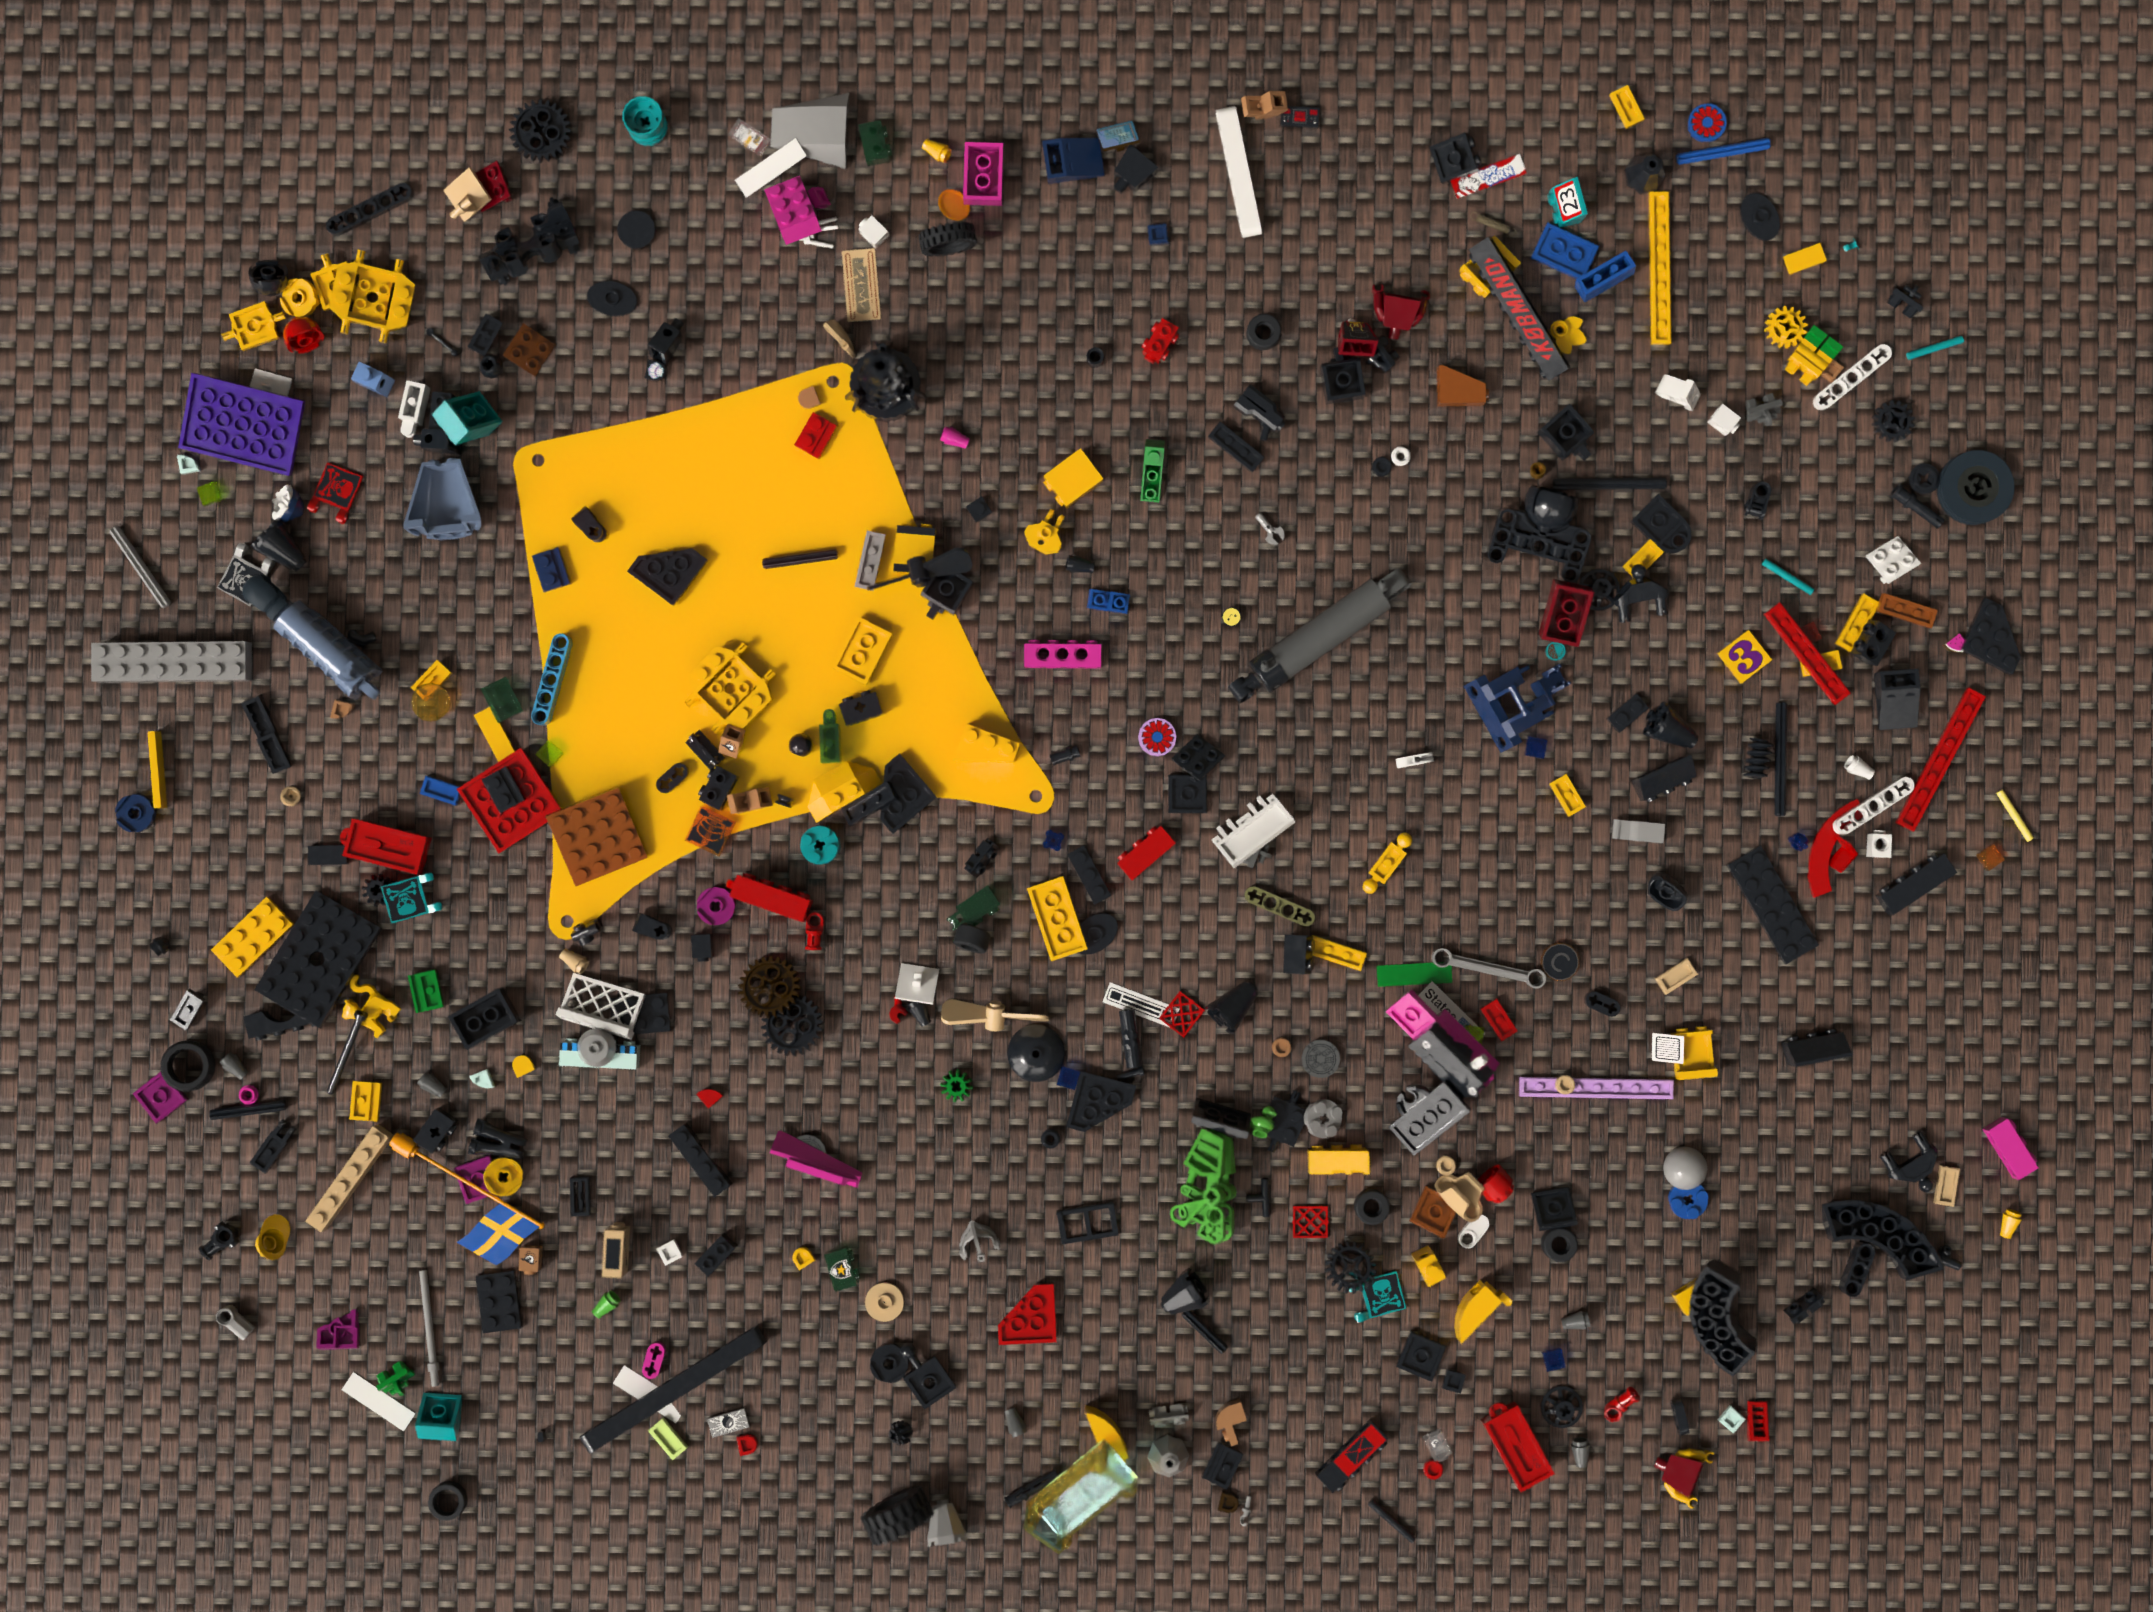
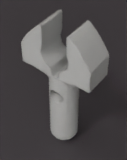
M1262 513L1256 515L1255 518L1267 531L1265 540L1268 544L1278 545L1273 539V533L1278 534L1282 541L1284 540V530L1281 527H1272Z

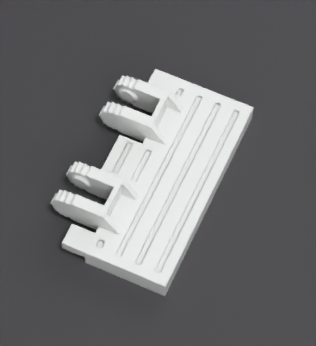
M1273 794L1266 798L1270 803L1269 805L1266 804L1261 796L1256 798L1257 802L1263 807L1259 812L1253 804L1249 803L1247 807L1254 816L1252 817L1249 812L1236 821L1239 826L1238 828L1230 819L1226 820V824L1233 831L1229 835L1225 833L1222 827L1218 826L1216 828L1223 839L1217 835L1212 839V842L1233 868L1237 867L1295 823L1292 816Z

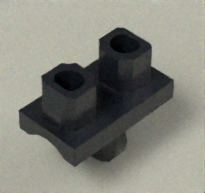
M1907 284L1904 286L1903 290L1908 292L1907 295L1895 287L1891 289L1892 294L1887 303L1896 309L1902 300L1905 301L1907 306L1901 313L1911 319L1917 311L1921 312L1924 308L1911 299L1914 296L1919 300L1922 296L1917 292L1919 288L1917 284L1912 288Z
M1383 335L1377 338L1378 344L1374 357L1369 356L1370 359L1366 363L1368 365L1374 363L1377 368L1380 367L1386 373L1396 364L1395 362L1400 356L1394 350L1389 353L1384 347L1389 343Z

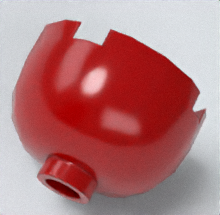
M295 317L285 326L283 338L290 352L293 353L292 350L298 351L299 354H303L316 349L319 346L318 342L320 340L323 342L324 334L320 326L313 319Z

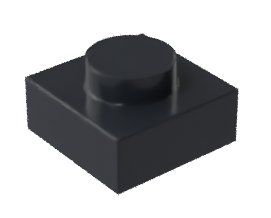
M982 496L966 506L976 523L992 514Z
M1446 1369L1441 1388L1461 1394L1466 1375Z

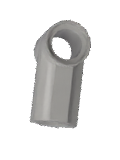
M233 1305L223 1307L216 1314L217 1322L230 1329L242 1341L255 1328L254 1325L238 1313L237 1308ZM224 1311H227V1312L230 1313V1315H231V1319H230V1320H229V1319H226V1318L224 1317V1315H223Z

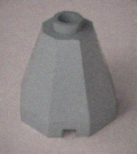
M1168 1434L1154 1440L1148 1453V1459L1154 1472L1167 1477H1172L1184 1471L1189 1458V1453L1183 1440Z
M948 1499L937 1501V1505L933 1506L934 1516L930 1520L927 1537L928 1547L934 1546L933 1542L937 1546L961 1542V1538L962 1542L968 1541L967 1532L954 1504L949 1503Z

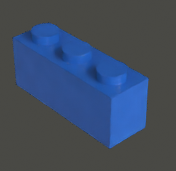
M1624 251L1577 278L1575 289L1585 303L1634 275L1636 265L1628 252Z

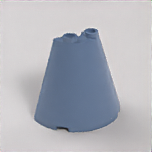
M449 458L445 463H440L438 460L422 462L405 517L404 529L413 535L419 536L420 533L426 535L427 539L436 540L463 538L472 535L473 530H479L482 525L481 517L461 460Z

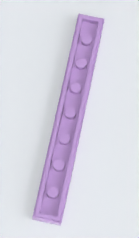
M1519 1077L1520 1097L1674 1099V1080L1573 1078L1575 1089L1572 1093L1565 1095L1559 1093L1555 1088V1081L1558 1077Z

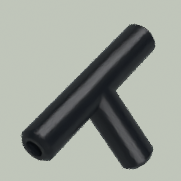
M1262 1178V1194L1246 1195V1201L1262 1202L1263 1217H1270L1269 1179Z

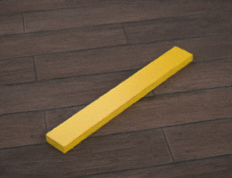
M1669 191L1649 192L1651 345H1670Z

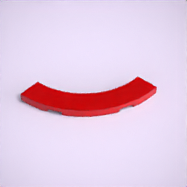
M1858 799L1850 801L1837 809L1823 823L1813 840L1808 857V882L1813 898L1832 891L1828 872L1829 859L1833 846L1837 841L1836 836H1840L1834 831L1833 823L1838 817L1860 804ZM1858 810L1854 813L1856 820L1863 817L1862 813ZM1851 822L1841 823L1840 829H1845L1844 826Z

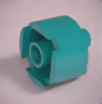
M815 826L808 829L803 834L800 842L803 856L814 864H828L832 862L839 854L841 846L837 833L825 826ZM817 841L825 842L823 850L816 848V845H818Z

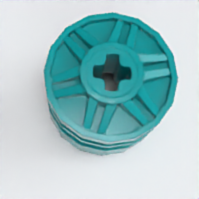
M640 96L631 99L625 105L622 112V120L631 138L636 143L643 146H653L665 138L668 131V122L659 104L654 99Z

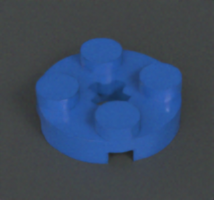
M1701 1185L1691 1190L1678 1189L1673 1186L1669 1191L1668 1201L1671 1210L1677 1216L1684 1219H1696L1707 1208L1708 1194ZM1692 1195V1203L1685 1205L1684 1196Z

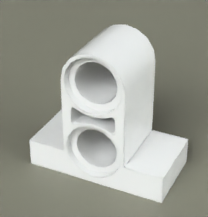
M1663 375L1655 392L1662 398L1684 405L1685 409L1690 411L1694 410L1701 395L1694 381L1689 379L1684 381L1670 375Z

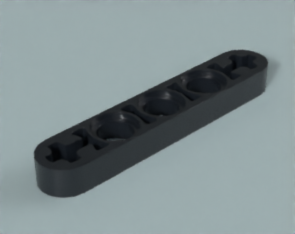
M406 183L397 184L331 217L326 222V228L332 235L340 236L410 201L413 198V189ZM403 188L405 190H408L406 192L407 195L405 197L403 195H399L402 193L401 189ZM392 193H395L396 195H399V196H397V198L399 199L398 201H396V198L394 197V195H393ZM385 196L392 198V202L388 206L382 204V199ZM374 205L375 211L372 214H366V206ZM352 213H356L358 216L357 221L354 223L348 221V216ZM342 218H343L344 222L347 224L346 227H345L344 224H341V223H343V221L341 220ZM335 222H336L337 224H341V225L338 226V230H337V231L334 230V229H331V228L334 227L333 223H335Z

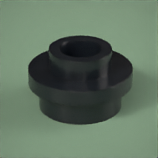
M1048 1129L1043 1132L1041 1142L1046 1148H1055L1060 1142V1135L1057 1131ZM1049 1135L1054 1137L1053 1142L1047 1141Z

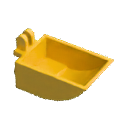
M1479 1280L1464 1295L1457 1308L1454 1326L1456 1338L1461 1344L1502 1302L1506 1306L1512 1305V1300L1501 1289L1497 1292L1487 1281L1483 1283Z
M1085 1405L1086 1416L1105 1463L1097 1466L1098 1474L1102 1475L1113 1471V1464L1115 1466L1124 1464L1126 1459L1129 1458L1128 1449L1121 1431L1113 1419L1105 1412Z

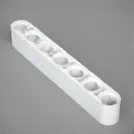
M1236 107L1217 109L1216 116L1242 238L1262 234Z

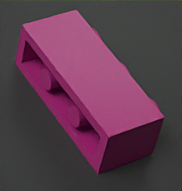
M2001 1117L1982 1130L2011 1177L2020 1180L2038 1169L2036 1165L2037 1159L2031 1152H2028L2025 1147L2027 1143L2024 1138L2018 1136L2015 1131L2017 1127L2011 1119Z

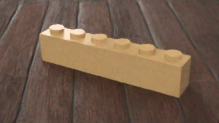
M379 1124L373 1126L305 1222L320 1232L327 1230L394 1135Z

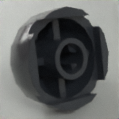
M276 260L258 261L256 266L253 268L251 266L248 271L249 280L254 290L265 296H275L283 292L288 284V269L285 264L283 266L279 265Z

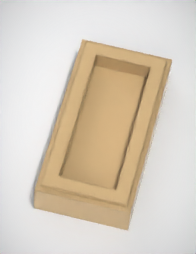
M1685 958L1654 979L1663 993L1667 995L1698 975L1690 960Z
M1939 1165L1933 1203L1954 1207L1960 1174L1959 1168Z

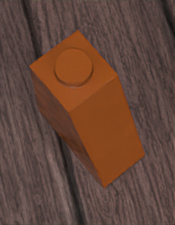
M1444 365L1437 367L1438 407L1483 406L1486 400H1489V389H1486V383Z

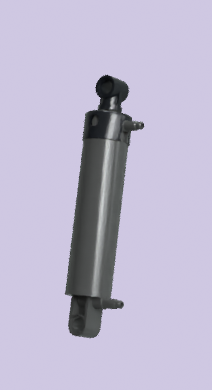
M1401 568L1394 570L1377 583L1369 579L1270 649H1266L1249 661V666L1253 673H1248L1246 678L1240 677L1228 686V689L1239 703L1247 701L1254 695V690H1259L1262 686L1269 693L1273 692L1298 672L1390 610L1389 602L1407 590L1412 583Z

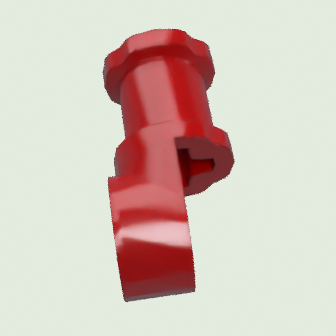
M819 912L809 914L806 919L807 946H805V950H822L820 943L821 934H823L824 917ZM813 915H817L821 919L818 926H813L810 923V918Z
M1629 1386L1626 1392L1620 1396H1615L1612 1401L1605 1405L1604 1416L1609 1422L1619 1421L1622 1414L1628 1410L1631 1404L1640 1401L1638 1392ZM1615 1409L1618 1411V1414L1610 1415L1608 1411Z

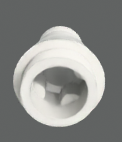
M1851 755L1844 765L1848 773L1867 778L1868 780L1875 773V770L1859 756Z

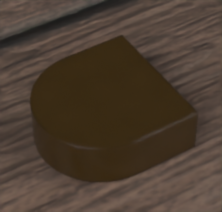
M1221 1491L1217 1510L1225 1513L1235 1512L1239 1506L1237 1496L1230 1492Z

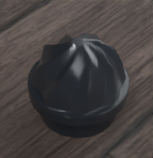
M163 937L152 939L153 942L149 946L158 957L161 954L165 955L170 945L168 939Z

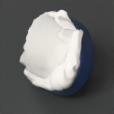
M285 485L280 492L276 493L277 497L272 499L274 504L272 518L286 523L303 515L304 502L298 491L292 488L291 485Z

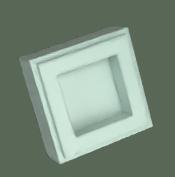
M1729 1405L1717 1420L1734 1433L1745 1421V1418Z

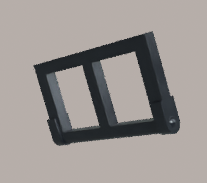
M1114 1202L1056 1210L1062 1245L1118 1236ZM1109 1208L1112 1231L1092 1234L1088 1211ZM1083 1212L1087 1235L1067 1238L1063 1215Z

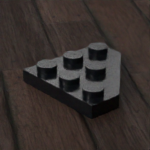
M692 548L653 555H642L637 557L627 572L675 606L708 560Z
M1983 598L1960 650L2012 675L2021 656L2004 608L1987 598Z
M900 753L885 765L884 782H891L898 799L881 808L880 820L894 834L937 797Z
M1080 1071L1066 1127L1086 1132L1117 1112L1132 1105L1136 1085Z

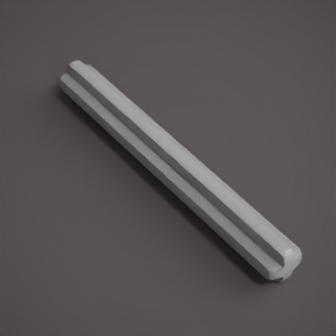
M118 526L113 527L110 530V534L160 607L165 608L169 606L171 601L121 528Z

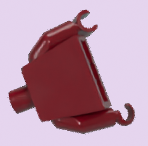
M1373 284L1372 294L1374 295L1373 304L1376 316L1383 326L1390 327L1388 338L1399 340L1401 329L1410 331L1411 327H1415L1424 318L1430 293L1422 290L1421 293H1425L1427 297L1419 299L1383 292V284H1381V290L1378 291L1375 290V284Z

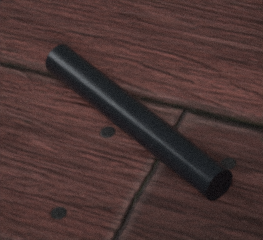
M1371 1499L1367 1505L1410 1543L1414 1542L1416 1537L1375 1500Z

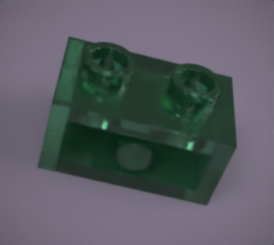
M881 120L859 124L867 166L890 162L889 156L892 155L890 144H886L885 137H888L886 125L882 126Z

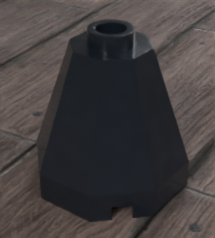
M1651 153L1635 155L1624 170L1627 186L1636 190L1640 195L1656 192L1666 178L1663 161Z
M1190 1268L1184 1270L1162 1296L1161 1306L1166 1313L1169 1312L1173 1315L1200 1309L1209 1304L1210 1297H1205L1204 1294L1207 1292L1205 1285L1195 1272L1190 1273Z

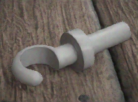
M1247 1496L1245 1508H1242L1244 1512L1240 1517V1524L1242 1526L1247 1525V1523H1244V1518L1248 1517V1513H1251V1509H1249L1251 1496Z

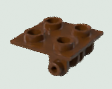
M523 323L503 353V356L535 377L555 344Z

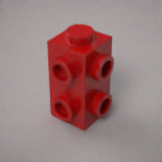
M1163 318L1160 323L1156 321L1151 330L1153 332L1151 338H1146L1141 347L1144 349V359L1152 364L1155 362L1159 364L1161 359L1165 361L1170 353L1168 350L1170 344H1175L1180 335L1177 333L1179 327Z

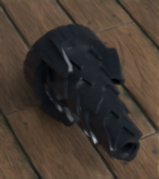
M876 341L877 349L864 354L857 364L854 365L853 372L850 375L851 381L849 382L851 391L845 395V400L855 402L852 408L854 413L858 410L876 421H895L905 417L913 409L918 411L920 408L916 403L920 398L925 399L926 394L920 391V375L911 359L905 356L904 353L892 349L893 341L880 344ZM879 362L886 364V368L882 371L875 368Z

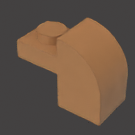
M1269 91L1262 96H1244L1241 98L1244 117H1255V120L1275 117L1288 110L1285 91Z
M769 787L727 795L731 814L745 813L773 806Z
M1240 1398L1222 1405L1216 1415L1217 1430L1225 1428L1222 1431L1225 1442L1229 1441L1231 1446L1238 1444L1232 1425L1247 1421Z

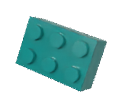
M480 391L445 400L432 414L437 424L442 427L455 445L488 436L503 422Z

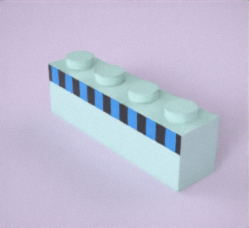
M566 1038V1041L560 1042L559 1066L592 1067L585 1064L579 1057L577 1050L578 1039ZM624 1041L623 1044H616V1052L613 1059L608 1064L596 1068L638 1069L640 1045H635V1041Z

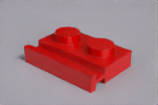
M812 412L794 446L819 460L838 426Z

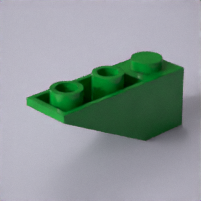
M1146 439L1140 501H1160L1164 440Z

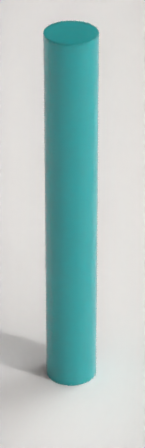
M1963 336L1908 352L1906 357L1908 360L1964 343Z
M1765 558L1761 565L1807 594L1811 595L1813 593V587Z

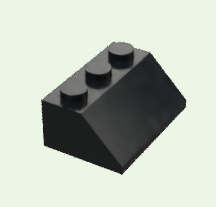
M1691 755L1682 756L1631 780L1640 801L1646 800L1649 803L1658 798L1657 795L1662 792L1666 795L1675 791L1674 787L1679 784L1683 787L1692 783V778L1696 777L1693 758Z
M1836 1028L1825 1030V1034L1818 1035V1032L1807 1033L1804 1038H1799V1036L1787 1037V1041L1782 1042L1786 1065L1794 1067L1853 1056L1844 1032L1837 1031Z

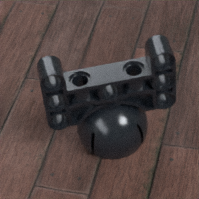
M1531 485L1525 496V512L1509 507H1504L1498 512L1487 548V557L1493 563H1500L1504 560L1507 549L1510 548L1563 563L1560 571L1562 579L1566 582L1575 583L1580 577L1591 541V535L1586 529L1569 524L1577 513L1579 500L1575 496L1569 495L1568 497L1566 493ZM1505 512L1512 513L1510 521L1502 520V515ZM1516 528H1517V529H1520V530L1528 531L1529 534L1524 533V532L1517 531ZM1501 530L1506 531V538L1498 540L1496 537L1497 533ZM1581 532L1586 533V539L1578 542L1576 539L1577 535ZM1553 539L1564 541L1566 544L1553 541ZM1536 541H1543V548L1535 550L1534 543ZM1494 549L1501 550V555L1498 558L1491 557V552ZM1579 551L1580 558L1572 560V552ZM1573 569L1575 571L1574 577L1567 579L1565 577L1566 571Z

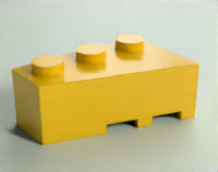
M1351 1144L1350 1148H1343V1145H1331V1148L1324 1149L1323 1145H1314L1312 1149H1307L1309 1174H1352L1364 1172V1175H1370L1369 1151L1362 1147V1144Z

